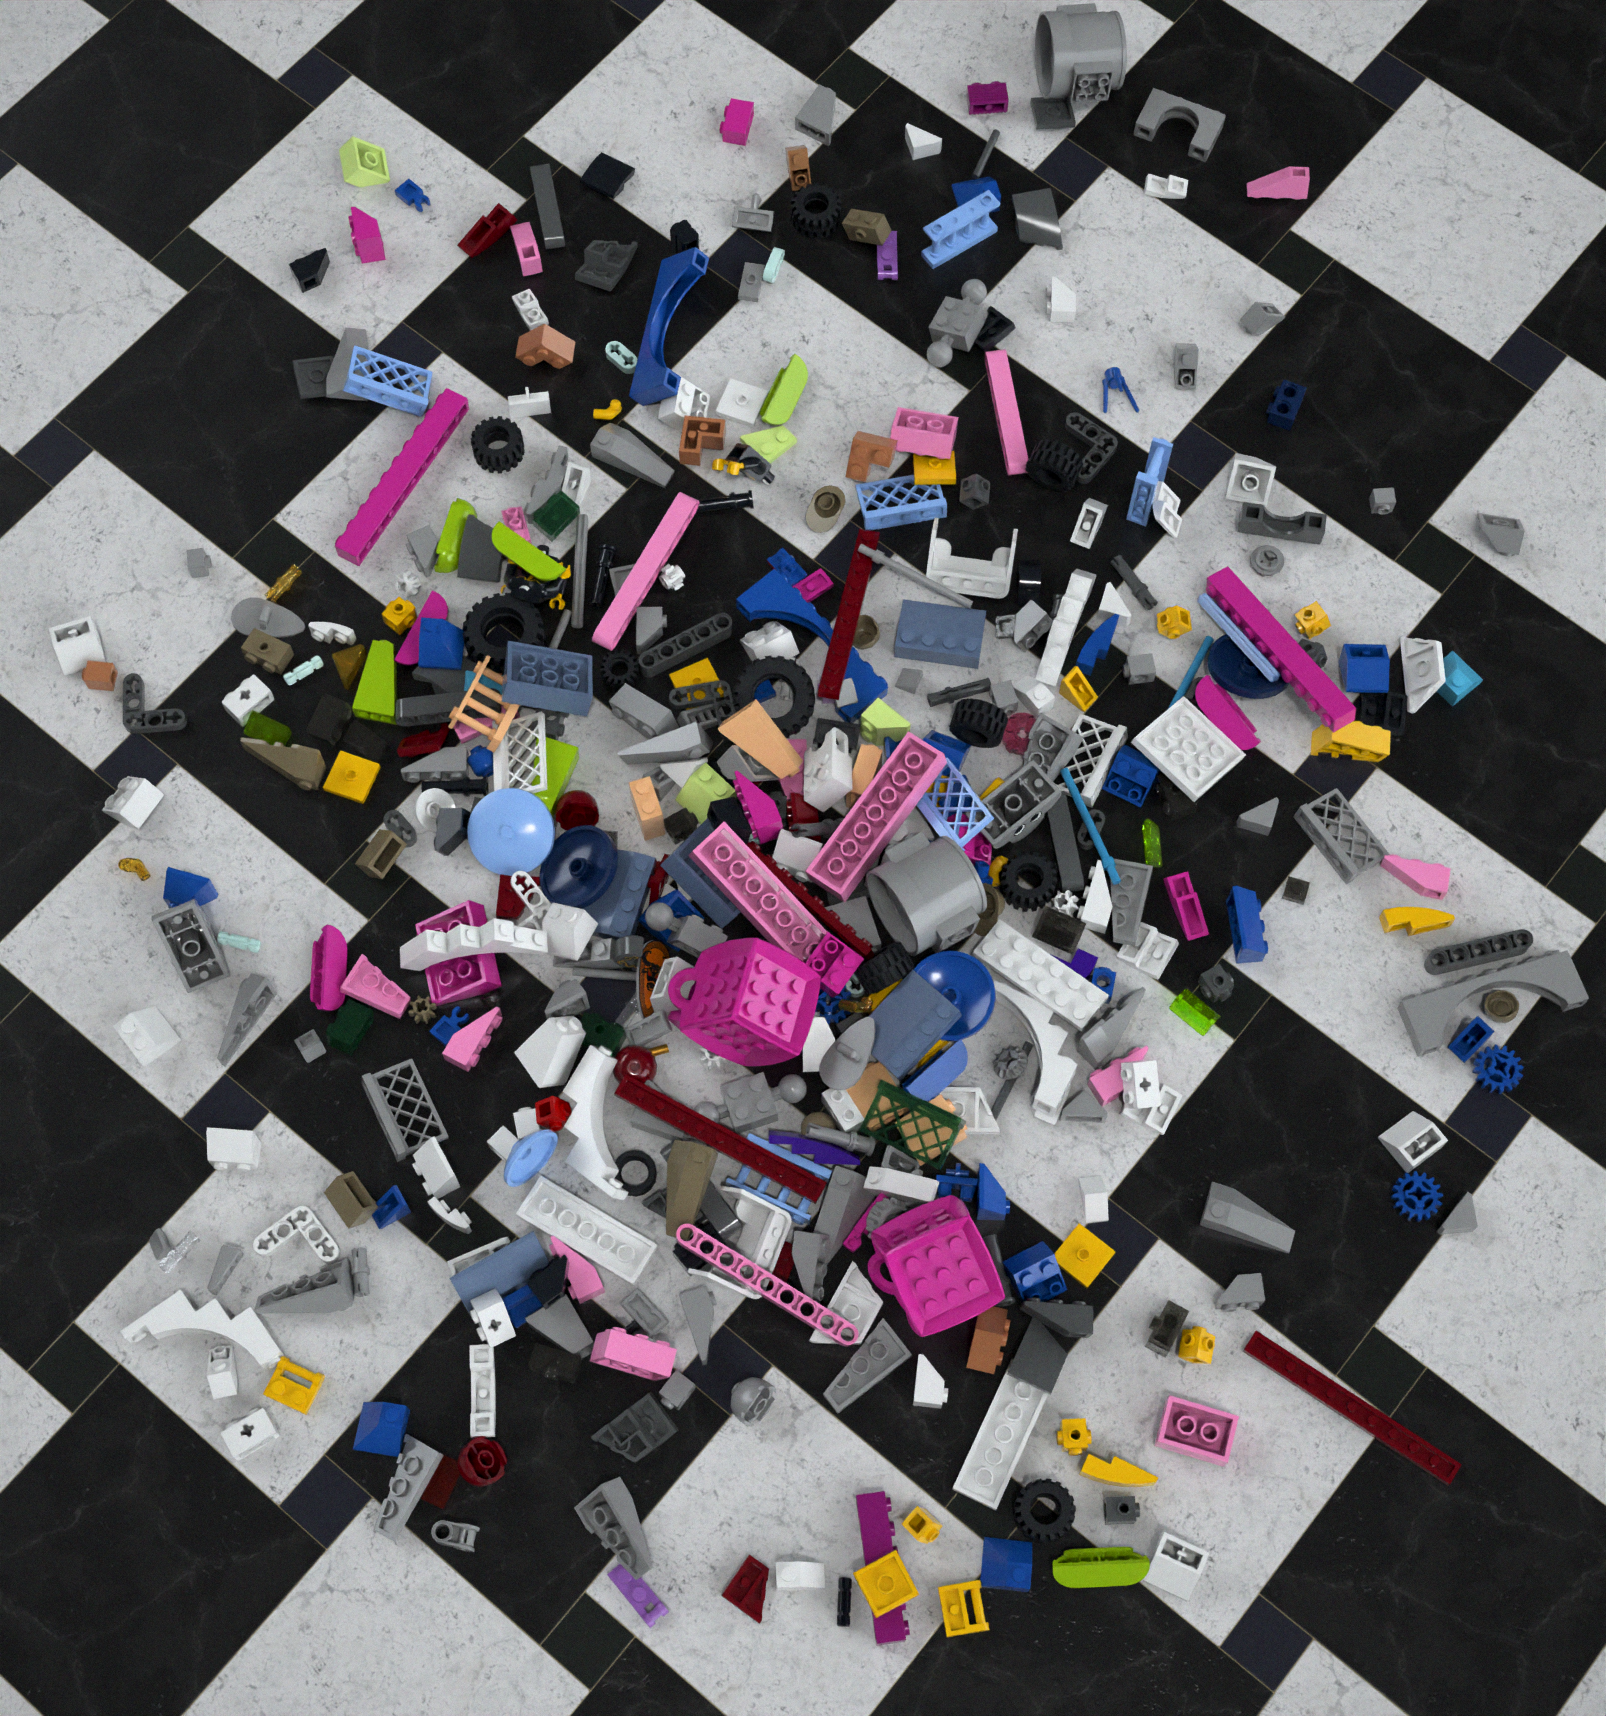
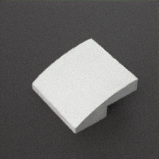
M1158 481L1153 500L1155 520L1173 538H1177L1182 518L1177 514L1180 499L1164 482Z
M1141 922L1136 945L1123 944L1116 957L1139 972L1158 980L1179 943L1177 939L1161 934L1157 931V928Z
M1165 1084L1159 1085L1161 1106L1130 1109L1125 1108L1124 1103L1119 1114L1138 1125L1164 1135L1183 1095Z

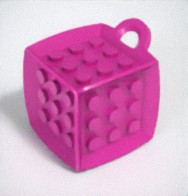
M741 938L729 940L702 951L694 968L681 970L673 976L668 986V994L672 1004L681 1010L679 1029L691 1040L705 1049L743 1066H765L784 1062L800 1055L814 1019L821 976L796 956L759 938ZM694 980L696 981L693 996L691 1000H687L681 995V986L687 981Z
M949 1195L909 1210L878 1227L871 1233L876 1253L868 1262L870 1278L880 1290L895 1295L906 1313L910 1327L920 1337L932 1335L963 1323L990 1309L1005 1298L999 1275L985 1242L970 1217L966 1205L956 1196ZM882 1263L887 1265L893 1282L887 1281L881 1275L880 1266Z

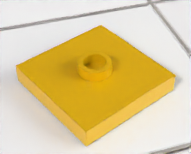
M952 451L950 459H938L935 456H920L913 453L914 485L956 484L954 451Z
M708 658L669 674L674 688L719 680ZM717 688L720 698L723 697L724 691L721 688ZM701 690L693 694L696 699H703L706 696ZM687 693L688 701H691L690 693Z
M340 750L323 789L324 791L364 804L381 766L376 762Z
M1079 1223L1054 1254L1059 1267L1087 1289L1116 1252Z
M896 1550L853 1573L875 1618L884 1615L919 1595Z

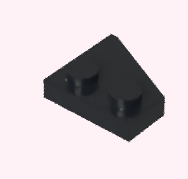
M992 306L988 308L986 321L973 343L984 353L993 348L1016 328L1014 322Z

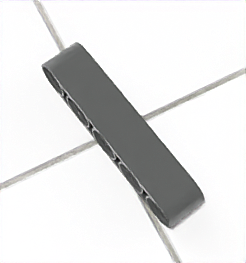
M550 164L531 166L530 172L545 249L565 247Z
M726 613L717 614L643 652L639 656L641 674L645 677L656 676L728 639L733 632L731 617ZM722 624L727 625V627H725V628H720V627H718V626H720V625H722ZM702 634H708V635H709L708 637H705V638H704V637H700V635H702ZM685 643L690 644V646H688V647H683V646H681V645H683V644H685ZM665 653H671V654H672L671 656H668V657L663 656V654H665ZM648 662L653 663L651 666H645L644 664Z
M490 688L500 694L497 689ZM473 690L471 698L501 713L499 703ZM467 691L399 699L395 702L396 723L399 726L408 727L451 722L452 719L449 718L450 713L455 706L459 707ZM465 705L462 713L473 719L487 717Z
M1062 791L1058 801L1045 813L1060 891L1065 893L1067 890L1071 892L1084 890V879L1065 791Z
M1519 929L1435 949L1425 960L1424 968L1431 975H1439L1525 954L1532 945L1533 935L1528 930ZM1516 939L1522 940L1525 945H1520ZM1495 944L1501 945L1504 950H1499ZM1474 949H1479L1483 955L1476 954ZM1453 954H1458L1462 960L1455 959ZM1432 959H1437L1441 965H1435Z
M674 1141L660 1151L666 1162L668 1161ZM709 1181L700 1209L725 1241L743 1226Z

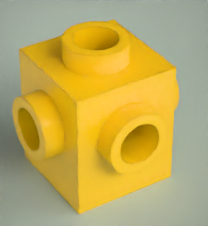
M400 597L395 601H391L381 613L384 623L399 635L407 628L412 627L417 619L415 606L409 600L404 601Z
M1317 601L1307 607H1303L1295 614L1297 620L1296 628L1301 635L1305 633L1309 640L1314 636L1320 635L1331 626L1327 614Z
M1178 605L1168 607L1165 611L1157 614L1158 632L1169 639H1177L1180 635L1192 631L1190 611Z
M1193 1326L1192 1329H1183L1178 1357L1192 1364H1211L1215 1347V1336L1206 1332V1328Z
M1086 1418L1061 1420L1060 1431H1057L1056 1434L1057 1445L1062 1446V1452H1068L1070 1456L1082 1455V1451H1086L1088 1444L1092 1443L1091 1430L1086 1428Z

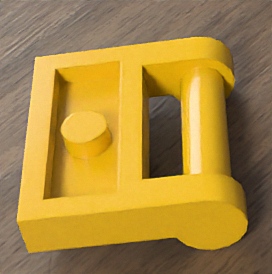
M282 1356L263 1395L307 1415L325 1379V1375L320 1372L314 1373L290 1362L289 1358ZM285 1370L312 1382L310 1389L283 1377Z
M981 1580L938 1587L946 1637L990 1630L989 1623L985 1620L981 1599ZM968 1590L971 1592L976 1624L973 1625L969 1624L964 1591Z

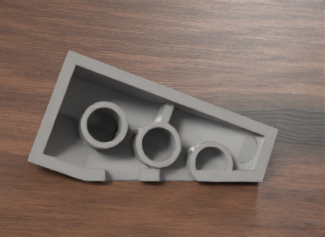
M345 328L326 377V397L360 401L368 400L343 391L354 345L368 350L366 329ZM357 354L356 357L361 363L368 361L365 356ZM368 365L365 369L371 374L370 365ZM359 369L353 371V374L364 377Z
M613 423L601 427L590 444L593 458L663 488H666L674 474V469L629 430Z
M1040 713L1029 732L1028 739L1030 740L1027 751L1024 753L1023 758L1025 761L1023 767L1034 760L1054 782L1060 771L1064 769L1074 756L1084 737Z
M696 721L618 751V755L627 765L691 760L709 753L713 741Z
M250 974L248 979L245 978L239 986L217 1057L219 1062L225 1067L277 995L270 980L266 977Z
M1141 987L1126 999L1121 1005L1122 1009L1120 1011L1115 1008L1105 1021L1101 1019L1081 1037L1077 1052L1095 1070L1100 1066L1104 1068L1113 1059L1111 1056L1146 991L1144 987Z
M839 1166L834 1168L813 1232L829 1235L830 1250L826 1256L827 1265L842 1247L845 1239L875 1199V1195L863 1188L866 1177Z
M1211 1182L1200 1226L1290 1253L1295 1230L1236 1189Z
M345 1258L319 1267L321 1271L310 1277H307L305 1274L299 1277L300 1280L291 1286L284 1284L258 1296L254 1309L256 1314L331 1313L338 1310L344 1311L352 1307L354 1283L351 1276L349 1259Z
M621 1477L601 1484L574 1507L585 1528L591 1534L595 1533L602 1540L601 1544L605 1549L610 1548L617 1555V1561L635 1580L640 1579L653 1568L632 1496Z

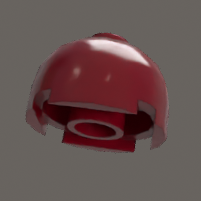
M582 790L568 791L563 794L556 805V822H559L560 827L564 830L581 825L595 826L599 820V808L595 798Z
M631 1045L624 1047L615 1056L618 1061L613 1069V1075L619 1084L625 1074L643 1084L647 1080L653 1081L657 1072L656 1059L647 1048Z
M485 1436L472 1439L461 1449L458 1456L460 1475L467 1483L478 1487L488 1486L498 1481L504 1475V1466L507 1464L504 1450L495 1440L485 1439Z

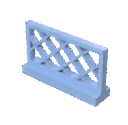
M354 345L343 391L422 417L428 405L432 371ZM357 354L365 356L368 361L361 363L356 357ZM376 362H383L387 368L381 370ZM371 365L376 372L369 374L365 367ZM359 369L364 377L353 374V371ZM396 369H404L407 374L400 376ZM389 371H390V372L393 374V376L395 377V379L390 380V381L387 379V377H386L385 374H384V373H387V372H389ZM415 375L426 377V381L420 383ZM379 376L384 383L374 381L373 378ZM410 378L415 385L408 387L404 380ZM399 382L404 390L393 387V384ZM418 389L423 397L413 394L412 391Z
M914 475L855 485L865 530L871 531L947 517V502L943 497L940 484L931 485V487L927 485H914L911 490H908L902 486L904 483L914 485ZM887 486L894 488L890 494L882 489ZM918 487L927 491L923 496L914 493ZM871 490L874 493L867 497L861 491ZM898 491L906 494L903 500L895 497L894 495ZM878 494L886 498L882 504L874 500ZM933 494L939 499L928 500L927 497ZM912 497L918 500V503L909 504L907 501ZM890 500L898 504L895 507H887L886 505ZM870 504L878 508L877 510L866 511Z
M946 758L947 764L933 782L935 783L933 793L925 792L917 803V807L940 837L948 836L965 851L963 846L994 819V816L951 760ZM949 766L951 769L950 777L941 778L942 772ZM940 783H948L947 793H939ZM954 783H962L960 793H952ZM938 797H946L944 807L936 806ZM951 797H959L958 807H950ZM965 797L973 798L972 807H963ZM949 812H957L955 822L947 821ZM962 812H971L969 822H961ZM976 812H984L986 816L980 822H974ZM960 826H968L967 834L960 838L958 836Z

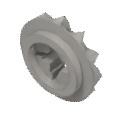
M1270 545L1256 548L1250 558L1251 566H1253L1255 572L1261 573L1263 577L1280 573L1284 566L1282 552ZM1264 556L1265 558H1267L1268 561L1271 560L1270 567L1269 565H1267V563H1262L1264 561Z
M1011 1045L1010 1048H1003V1052L996 1054L997 1059L993 1062L995 1073L1002 1079L1010 1080L1024 1072L1028 1064V1057L1020 1047ZM1010 1058H1012L1014 1061L1010 1062V1065L1008 1066L1006 1062H1008Z

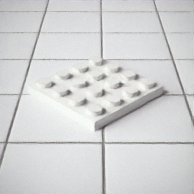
M1184 696L1140 732L1131 742L1193 802L1200 798L1246 756L1239 747Z

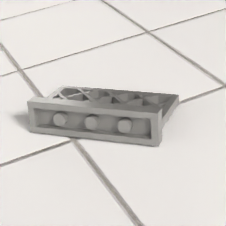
M1337 788L1309 804L1306 803L1300 806L1293 816L1345 884L1350 883L1358 875L1379 864L1385 855H1390ZM1334 796L1340 803L1339 807L1328 805L1329 799ZM1312 808L1324 809L1323 817L1317 816L1312 811ZM1328 810L1338 813V821L1327 818ZM1342 814L1349 815L1353 819V824L1342 822ZM1326 823L1337 826L1336 834L1327 830ZM1341 827L1351 829V837L1340 835ZM1356 831L1363 832L1366 836V841L1355 839ZM1339 840L1349 842L1350 851L1342 849L1339 845ZM1354 844L1365 846V853L1354 852ZM1369 848L1376 849L1381 856L1378 858L1369 856ZM1353 857L1364 860L1361 868L1358 869L1353 863Z
M412 1058L372 1075L370 1072L362 1075L361 1084L397 1162L406 1159L407 1155L415 1153L431 1138L425 1135L429 1125L439 1128L441 1135L435 1137L438 1143L448 1139V1134ZM410 1066L413 1073L410 1080L398 1076L401 1069ZM386 1076L393 1080L388 1089L380 1086L377 1079ZM396 1080L408 1084L404 1094L392 1090ZM411 1086L421 1090L422 1094L419 1100L407 1096ZM390 1094L402 1098L398 1108L388 1104L387 1100ZM405 1100L417 1104L413 1114L401 1110ZM420 1105L430 1109L431 1114L428 1119L416 1115ZM399 1114L411 1118L407 1128L397 1124L396 1120ZM414 1119L426 1123L423 1133L410 1129ZM408 1133L420 1137L418 1144L408 1148L405 1141Z

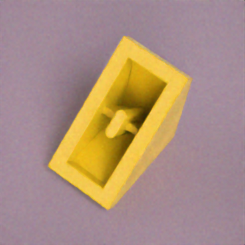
M1074 666L1061 680L1059 694L1083 712L1098 698L1078 666Z

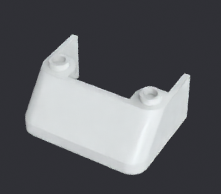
M934 518L926 577L956 593L997 599L1004 598L1009 592L1018 529L1013 530L1011 548L1000 547L996 549L993 553L992 561L951 556V544L945 539L936 538L939 518Z
M722 1186V1191L738 1199L734 1208L735 1216L745 1223L734 1251L772 1274L791 1226L790 1214L743 1189ZM732 1257L729 1262V1265H726L724 1263L721 1264L724 1266H730L733 1263ZM714 1266L710 1268L709 1272L691 1268L688 1270V1273L720 1288L752 1299L762 1297ZM743 1267L740 1269V1274L743 1278L749 1279L753 1276V1271L749 1267ZM768 1279L760 1282V1287L764 1291H766L768 1286Z

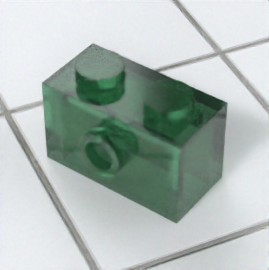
M560 491L558 494L554 493L548 499V504L543 509H538L533 515L534 527L551 542L580 514V507L563 491Z
M349 999L346 1005H342L338 1010L335 1022L330 1023L326 1029L325 1035L327 1036L328 1045L352 1056L374 1021L373 1010Z
M585 1012L580 1020L582 1028L586 1032L582 1046L589 1048L590 1045L599 1048L603 1045L612 1051L611 1055L615 1058L626 1039L624 1028L618 1023L612 1022L610 1024L604 1021V1018L596 1013L589 1014Z

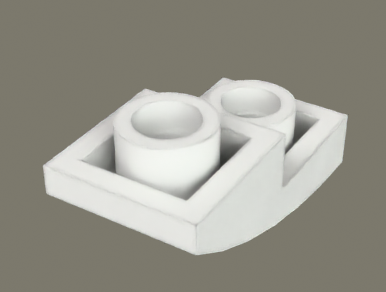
M530 289L512 296L516 308L530 331L543 324H549L548 318L539 307L538 300Z
M310 622L308 625L311 636L319 642L325 641L330 644L333 638H335V640L342 644L353 645L356 641L354 630L346 626L330 622Z
M435 1196L427 1201L435 1214L448 1225L467 1234L472 1232L469 1226L472 1222L464 1211L461 1214L456 1208L451 1211L443 1199L439 1202Z

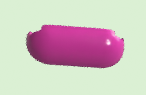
M433 590L430 593L395 657V662L407 666L418 663L421 617L446 620L448 606L445 599L439 593Z
M1206 675L1203 677L1195 691L1196 701L1200 709L1241 750H1248L1257 746L1261 740L1254 735L1257 730L1223 687L1218 683L1215 685L1211 680V676Z
M327 924L321 929L323 933L319 940H314L310 1000L315 1003L317 1009L332 1011L338 1009L345 999V994L340 992V987L346 979L347 943L337 928Z

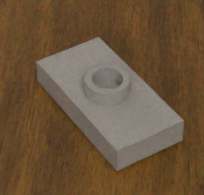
M745 262L738 300L758 302L765 265Z
M660 1010L624 1029L630 1046H644L673 1031L664 1010Z
M638 1288L620 1303L651 1339L669 1323Z

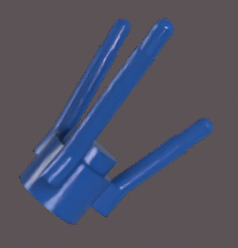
M1118 367L1107 369L1104 373L1105 379L1102 380L1103 412L1107 413L1108 386H1110L1112 389L1118 388L1120 392H1123L1124 389L1132 406L1138 413L1139 408Z

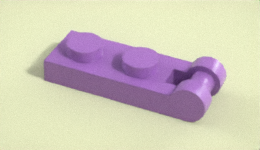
M891 231L883 246L877 245L878 280H884V278L898 280L897 231Z
M621 1564L607 1574L649 1628L656 1624L654 1621L661 1615L664 1617L669 1612L642 1578L635 1580ZM652 1602L655 1608L648 1614L644 1608Z

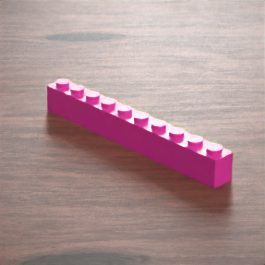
M448 388L438 395L432 409L426 412L422 423L416 426L413 436L404 443L401 453L394 457L389 470L382 474L379 484L371 490L365 504L360 505L355 518L348 522L343 535L337 538L335 548L339 557L357 566L361 565L470 409L466 397Z
M1228 566L1207 577V594L1215 599L1219 607L1230 616L1236 626L1240 627L1246 637L1256 645L1257 649L1281 673L1283 680L1294 688L1296 695L1306 701L1308 708L1320 717L1325 727H1329L1334 733L1355 721L1356 707Z

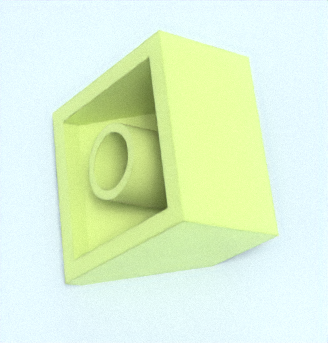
M352 136L339 149L344 182L358 187H366L390 181L384 148Z
M877 698L861 714V736L865 741L872 742L876 746H885V737L889 736L895 742H898L905 737L908 731L910 732L911 724L880 698Z
M705 762L689 777L675 801L696 821L702 824L707 819L711 801L730 797L736 798V792L731 785Z

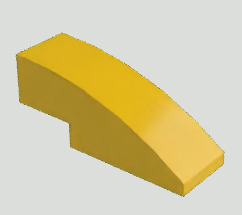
M1396 907L1384 909L1379 919L1384 933L1406 929L1408 936L1450 927L1455 917L1452 914L1430 908Z
M1088 1454L1079 1472V1475L1090 1480L1119 1487L1153 1486L1158 1480V1477L1116 1456L1113 1457L1109 1464Z

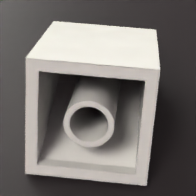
M574 1016L549 1018L514 1053L539 1088L564 1085L567 1082L586 1032L583 1030L581 1022Z

